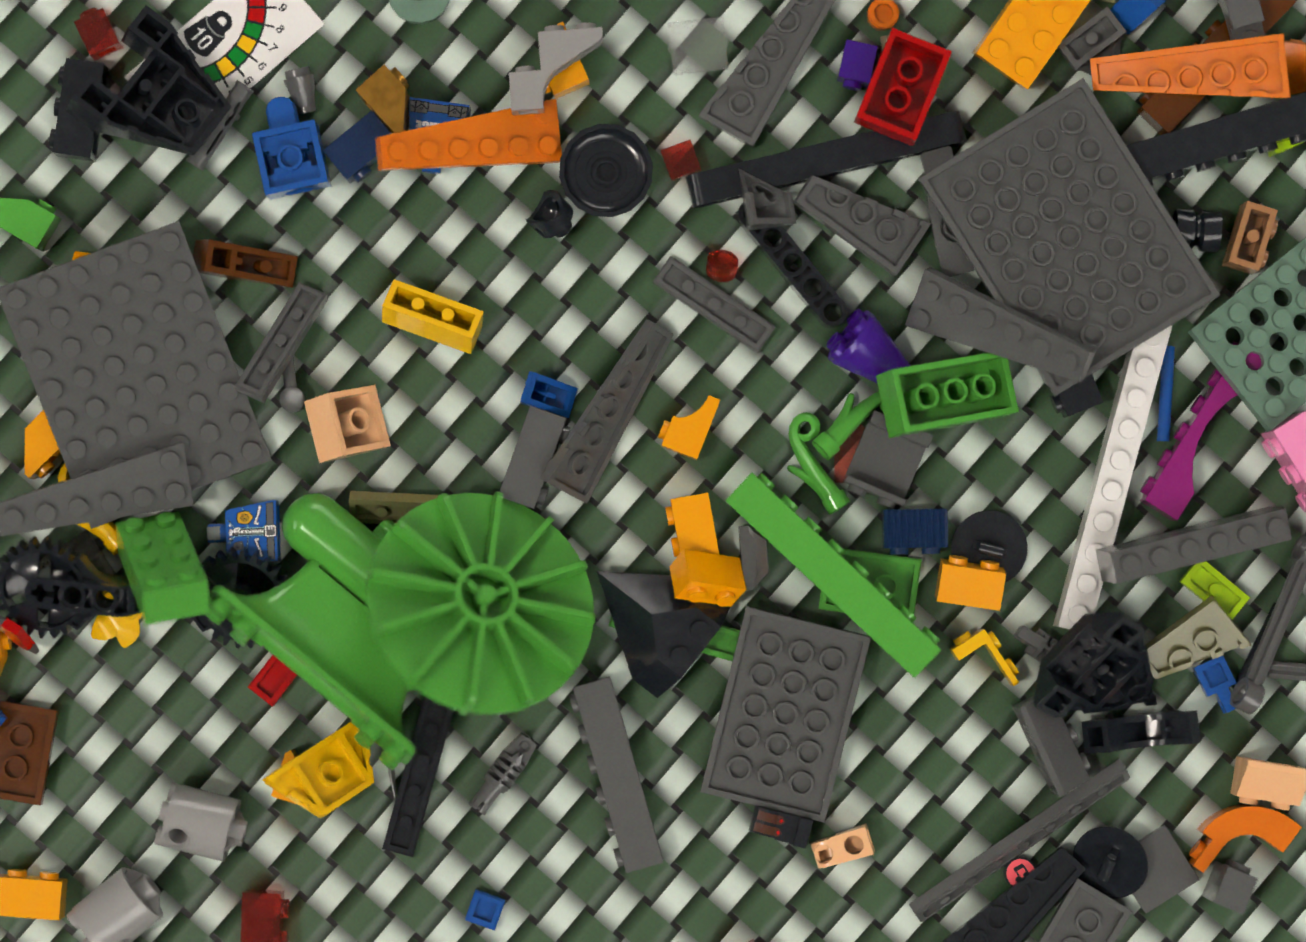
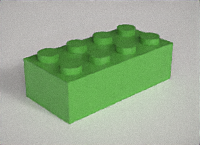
M991 353L897 368L876 375L889 438L992 420L1019 412L1008 359Z
M179 511L162 512L155 516L134 517L126 521L115 522L118 555L145 625L210 613L208 580Z

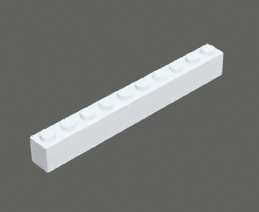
M1172 325L1126 354L1053 626L1070 630L1084 614H1095L1103 585L1096 550L1113 546Z

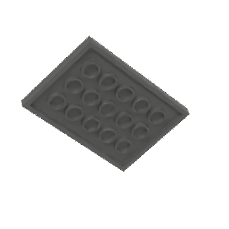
M746 605L700 792L825 823L871 637Z

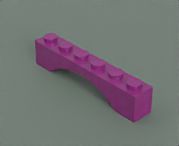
M1240 340L1238 342L1232 341L1231 344L1238 345ZM1249 353L1246 356V365L1251 370H1258L1261 366V358L1255 353ZM1217 369L1212 372L1207 381L1210 387L1204 397L1199 395L1192 404L1190 411L1193 412V415L1188 423L1183 421L1176 430L1173 438L1177 441L1171 450L1165 449L1157 461V465L1160 468L1154 477L1149 476L1140 489L1143 496L1139 501L1171 521L1179 519L1194 495L1192 479L1193 459L1198 441L1206 425L1222 406L1237 396L1236 392Z

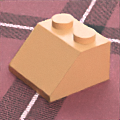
M375 385L326 393L304 401L319 463L343 459L391 446Z
M1236 756L1230 794L1239 796L1240 803L1258 805V800L1271 802V808L1288 811L1290 805L1300 806L1306 792V768Z

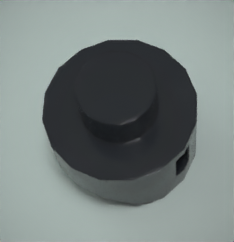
M547 190L544 191L538 206L532 215L526 219V222L543 238H552L554 236L561 238L568 234L572 228L573 208L557 191Z

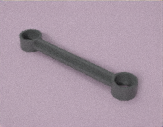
M1306 533L1302 534L1294 544L1291 552V559L1294 562L1248 671L1245 677L1235 685L1230 697L1231 706L1249 715L1253 714L1263 701L1265 688L1262 685L1306 583Z

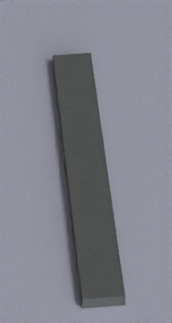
M1119 758L1090 778V780L1077 787L909 903L919 921L924 922L1008 864L1012 859L1027 851L1124 784L1130 778L1126 766Z

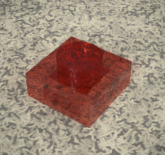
M691 140L660 151L671 181L701 171Z

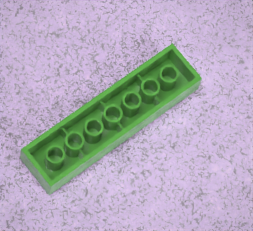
M751 472L725 501L915 678L941 651L936 645L940 639L926 626L922 630L917 628L913 624L916 617L902 604L896 608L889 601L893 595L879 582L875 586L865 579L869 573L856 561L850 565L842 557L846 551L832 538L828 543L818 535L822 529L809 517L803 521L795 513L799 507L785 494L781 499L771 491L775 485L764 474L760 473L756 477Z

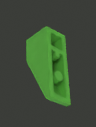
M0 198V228L42 252L62 219L54 215L55 207L41 199L35 204L29 199Z

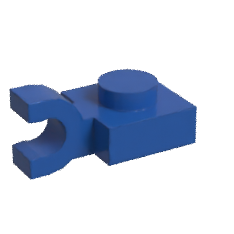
M1224 656L1211 659L1192 668L1205 696L1209 697L1215 694L1223 714L1237 709L1230 704L1231 692L1228 688L1237 683Z

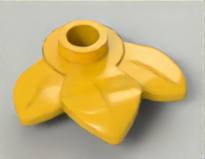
M102 590L106 598L113 599L111 593ZM141 613L123 617L98 615L92 627L91 637L98 640H109L117 637L120 645L123 648H127L139 637V620L142 618Z

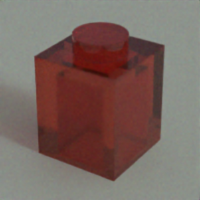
M96 7L88 9L79 15L80 19L74 21L89 55L95 61L124 48L108 13L103 8L99 10Z

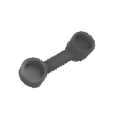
M292 357L283 372L284 390L280 394V404L286 411L297 413L303 410L305 407L304 401L307 399L305 393L297 388L294 358Z

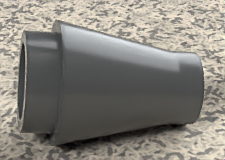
M309 66L286 71V80L283 81L297 107L298 115L316 111L314 73L311 74Z

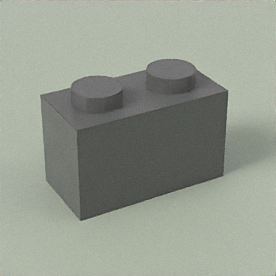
M1228 858L1225 864L1216 861L1202 896L1243 915L1258 879L1249 875L1251 868Z

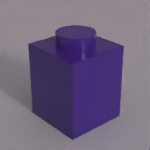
M846 40L837 82H842L843 88L854 91H861L862 87L868 88L878 46Z

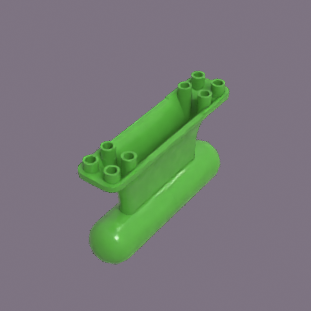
M321 493L306 494L289 505L283 516L282 530L284 538L289 545L308 562L291 578L279 586L260 594L240 595L220 585L215 586L209 595L210 613L205 615L216 625H220L225 619L233 624L230 636L240 645L245 646L251 639L258 646L268 650L351 719V723L359 729L354 739L361 746L370 749L376 743L384 749L379 759L389 769L394 770L400 762L405 765L408 764L416 753V748L406 737L402 727L403 705L409 689L406 688L408 683L397 674L384 657L379 646L374 645L371 639L373 632L366 609L365 585L374 553L383 537L395 523L389 519L383 520L372 532L331 497Z

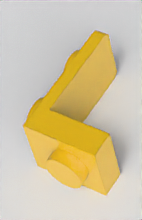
M979 629L973 634L966 631L952 640L955 646L949 650L956 660L960 661L984 645L1009 684L1015 686L1019 683L1015 677L1019 674L1018 669L1010 658L1004 660L998 651L1002 645L992 631L987 633L985 629Z

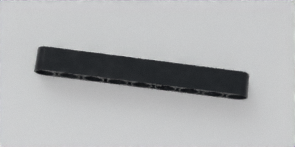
M952 111L926 117L913 147L872 130L695 173L685 178L692 207L695 209L742 198L738 168L781 189L806 183L808 178L813 175L821 179L918 156L924 152L946 146L955 147L966 143L967 140L960 112Z

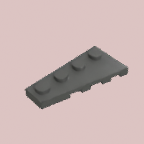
M814 175L808 178L793 201L795 205L892 276H896L931 225L927 221L916 219L900 210L879 204L873 199L852 193L848 189Z

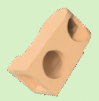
M867 823L810 843L818 868L837 865L874 855L875 853Z

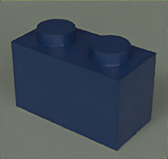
M371 110L327 146L323 152L349 184L354 180L359 183L372 172L370 167L377 162L375 139L391 133Z

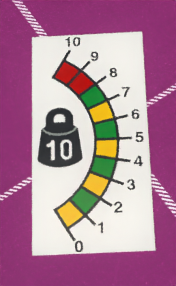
M213 0L177 31V36L187 50L190 49L195 55V61L205 75L208 73L223 96L227 98L237 80L252 88L324 25V22L304 0ZM145 59L124 77L127 81L130 80Z

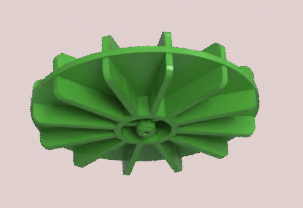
M497 491L494 495L481 493L448 495L443 493L436 499L412 509L390 528L375 551L369 567L365 585L366 609L373 632L371 639L374 645L379 646L388 663L408 683L407 689L412 691L414 688L429 699L458 710L460 715L466 716L467 713H518L550 697L574 674L587 651L596 615L594 614L591 586L586 573L588 565L585 560H580L568 540L552 525L554 519L551 516L545 519L526 506L503 498V493Z

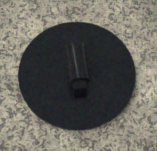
M986 510L970 515L957 527L952 538V555L966 557L969 563L980 564L981 560H991L1000 563L999 567H1003L1006 572L1005 583L1019 573L1027 557V539L1023 529L1012 517L999 511Z
M1110 826L1091 829L1080 837L1074 847L1073 857L1086 868L1078 879L1110 898H1123L1133 894L1143 885L1147 877L1148 858L1143 846L1134 836L1122 829Z

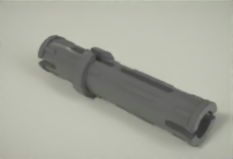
M238 80L235 82L226 98L231 105L230 110L194 156L189 155L186 161L204 171L205 166L234 121H239L241 117L239 113L254 93L252 89Z

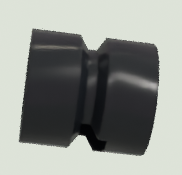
M1192 209L1174 210L1172 219L1191 249L1197 246L1200 252L1217 253L1219 251L1223 228L1221 211L1203 210L1199 215H1196Z

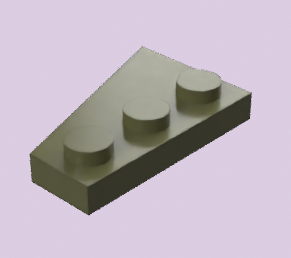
M1213 596L1207 598L1145 644L1148 650L1151 673L1155 680L1190 668L1193 663L1201 660L1224 656V652L1240 647V649L1252 646L1247 637Z

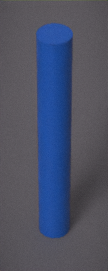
M1167 346L1161 366L1157 441L1170 442L1175 346Z

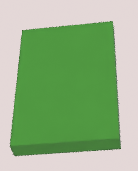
M844 549L846 552L842 557L850 565L854 561L858 562L869 573L865 578L869 583L875 586L879 582L893 595L889 601L896 608L902 604L914 615L922 559ZM822 591L820 592L818 609L845 613Z

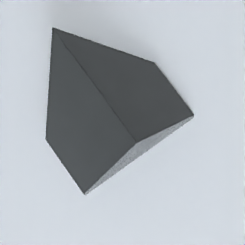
M738 168L747 231L797 224L792 192H784Z

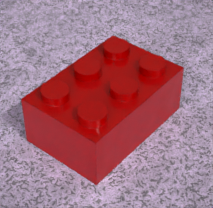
M892 28L854 123L913 147L952 51Z

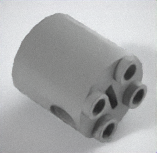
M175 782L171 783L167 800L170 802L163 801L158 820L163 821V826L158 827L154 844L224 862L230 848L236 845L242 846L246 835L248 821H245L240 811L241 800Z
M122 867L72 907V911L67 914V918L76 929H81L86 938L83 939V942H133L163 917L160 907L161 892L148 875Z

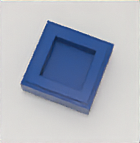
M475 889L465 920L495 931L506 899Z

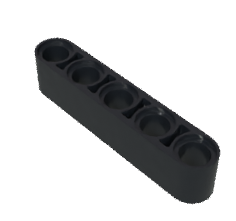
M742 203L737 215L741 227L819 323L829 329L840 326L847 317V307L842 299L782 226L747 231ZM769 231L778 233L781 243L776 247L767 246L763 241L765 233ZM788 256L797 257L801 262V268L796 272L786 270L783 264L784 259ZM813 280L819 283L821 287L820 294L816 297L808 296L803 288L805 282ZM828 305L837 306L841 311L840 319L833 322L828 321L824 316V308Z

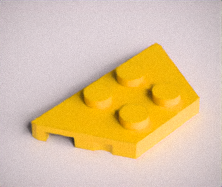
M350 721L262 780L266 785L318 818H322L374 783L373 768L369 762L371 752L370 749L364 748L354 739L359 729Z

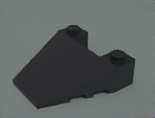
M146 5L127 28L121 40L142 56L145 61L118 95L90 75L71 98L65 111L92 131L194 156L230 110L231 105L208 73L205 75L195 61L196 57L190 49L187 50L177 36L178 32L174 26Z

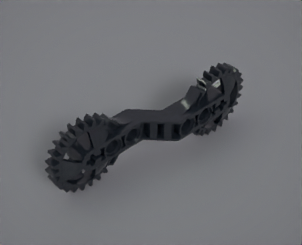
M33 536L28 544L22 539L16 547L11 546L7 550V555H3L0 558V599L3 601L0 604V610H8L9 613L5 619L11 620L15 618L17 620L16 624L21 627L23 625L27 626V634L29 636L35 629L38 630L40 639H43L48 631L54 639L59 635L60 630L63 634L68 635L72 627L78 630L87 620L94 616L123 617L138 614L140 610L127 576L107 574L99 571L92 565L84 553L73 556V545L69 546L66 550L63 549L62 539H59L55 545H51L49 536H46L41 544L36 536ZM245 546L240 554H237L234 547H230L227 556L222 550H219L215 555V559L209 555L201 562L208 580V590L210 591L215 586L220 585L236 594L256 595L260 594L259 584L272 581L275 587L288 580L289 576L278 575L281 564L271 567L269 565L272 558L270 555L261 560L259 559L260 550L257 549L253 556H250ZM41 553L50 554L51 567L39 569ZM239 563L247 564V577L238 576ZM70 587L79 589L82 595H76ZM102 590L111 593L113 599L106 598ZM24 591L27 601L15 604L12 597ZM38 608L49 609L48 622L39 620ZM205 614L190 617L202 632L212 628L214 630L212 634L213 640L222 635L224 636L223 645L225 646L229 643L230 639L234 640L230 636L233 624L227 619L220 625H216ZM250 639L247 645L249 648H253L255 642ZM235 641V646L239 649L241 645Z

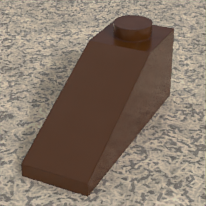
M210 239L195 240L193 253L194 261L201 274L293 288L298 256Z

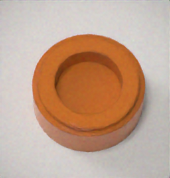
M874 0L867 11L869 24L879 31H887L893 28L899 18L898 6L892 0Z

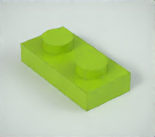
M1207 561L1193 564L1179 581L1202 601L1213 596L1232 620L1250 599L1248 595Z

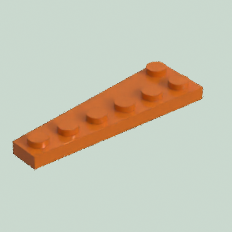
M1284 34L1090 58L1094 91L1291 98Z
M556 99L544 101L545 113L512 115L511 108L380 136L375 139L378 171L559 163L562 150Z

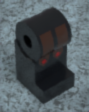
M755 806L749 831L806 849L813 820Z

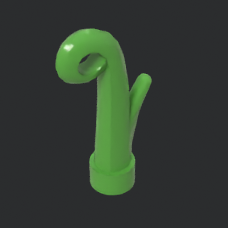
M879 392L864 399L854 408V394L850 393L847 396L845 404L833 424L812 441L813 446L826 460H830L840 451L839 447L873 411L880 406L883 412Z
M801 413L793 418L789 426V440L802 469L789 465L787 470L799 477L815 491L823 501L822 505L828 514L831 515L851 501L844 490H840L805 444L806 441L814 439L819 434L820 422L818 418L811 413ZM804 422H808L811 425V430L807 434L800 433V427Z

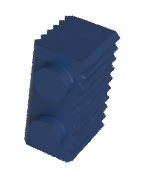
M948 509L882 510V548H890V555L909 554V548H922V554H941V547H948Z

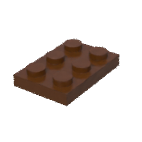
M0 700V710L7 717L0 726V799L43 805L59 710Z

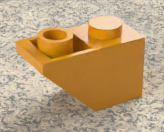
M44 410L25 428V475L30 479H36L38 476L42 479L49 474L55 467L52 462L61 454Z

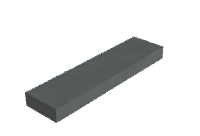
M672 256L669 257L653 281L662 290L757 354L775 329V326Z
M301 282L298 283L235 385L237 391L265 403L328 301L325 293Z

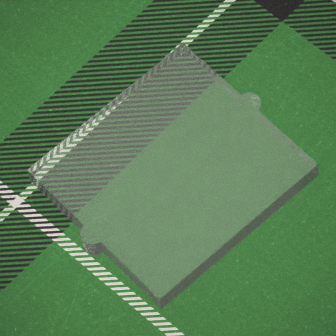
M723 17L668 23L670 39L668 52L671 53L674 75L729 69L726 49L729 41L725 39Z

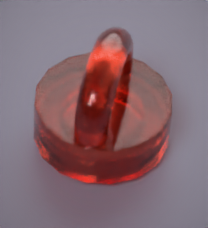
M715 250L709 253L706 262L707 275L718 282H729L735 279L738 268L737 256L727 250Z

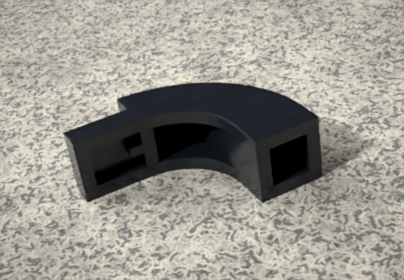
M1197 710L1149 712L1081 722L1085 753H1108L1139 747L1195 744L1201 742Z

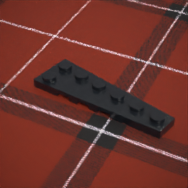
M1060 846L942 942H1021L1086 868Z

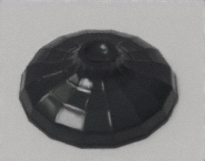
M597 124L581 130L567 143L560 158L559 178L565 195L578 209L593 216L615 217L631 211L645 198L652 183L653 162L647 146L634 132L620 125Z

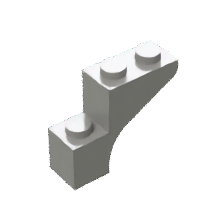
M581 23L576 25L577 29L564 30L562 25H551L544 27L545 31L538 32L541 70H535L534 66H519L515 68V72H509L512 115L545 113L544 97L548 84L558 73L602 45V27H596L595 23Z

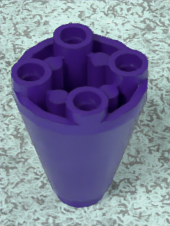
M859 308L854 310L847 319L848 325L841 334L839 332L834 333L826 344V347L830 350L828 354L829 361L877 383L876 375L892 369L911 366L875 315L867 310L864 312Z

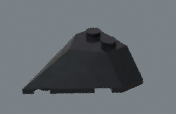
M596 571L628 664L631 678L658 698L688 671L721 628L730 607L675 599L671 575Z
M1121 611L1084 614L1041 659L1033 699L1035 707L1057 718L1067 716L1069 711L1082 710L1084 714L1128 709L1131 704L1141 702L1146 706L1157 705L1156 696L1152 691L1153 679L1148 650L1144 645L1143 636L1145 633L1142 624Z

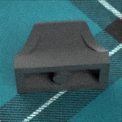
M1107 6L1063 39L1057 49L1074 71H1083L1091 75L1090 58L1121 55V40L1126 30Z
M739 526L740 557L746 590H754L769 573L767 540L761 537L751 526Z

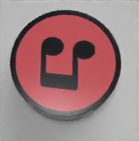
M1018 856L1004 866V878L1012 886L1035 868V865L1029 859Z

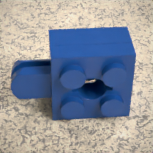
M286 97L272 99L266 107L269 129L252 133L265 196L272 200L331 187L317 122L314 119L300 122L297 107L290 99Z

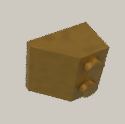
M384 64L362 83L356 91L361 100L376 114L392 134L409 130L410 96L407 89L410 86L405 77L395 67L390 71Z

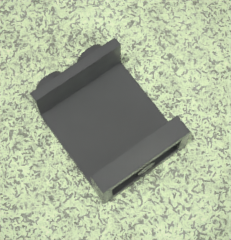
M873 411L842 482L848 484L847 490L856 495L865 497L866 493L878 497L876 503L894 510L896 505L899 507L904 506L908 489L925 449L929 447L934 435L921 432L889 438L884 414Z

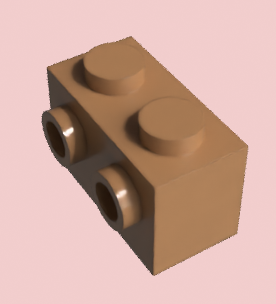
M1250 201L1241 204L1222 266L1251 275L1263 269L1269 255V251L1266 250L1269 238L1273 239L1278 227V221L1275 220L1278 210Z

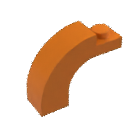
M1250 804L1230 806L1212 814L1197 828L1199 832L1206 836V839L1204 841L1199 840L1189 852L1191 859L1188 862L1195 869L1204 873L1224 845L1231 839L1242 835L1258 836L1274 849L1283 853L1302 827L1286 815L1264 806Z

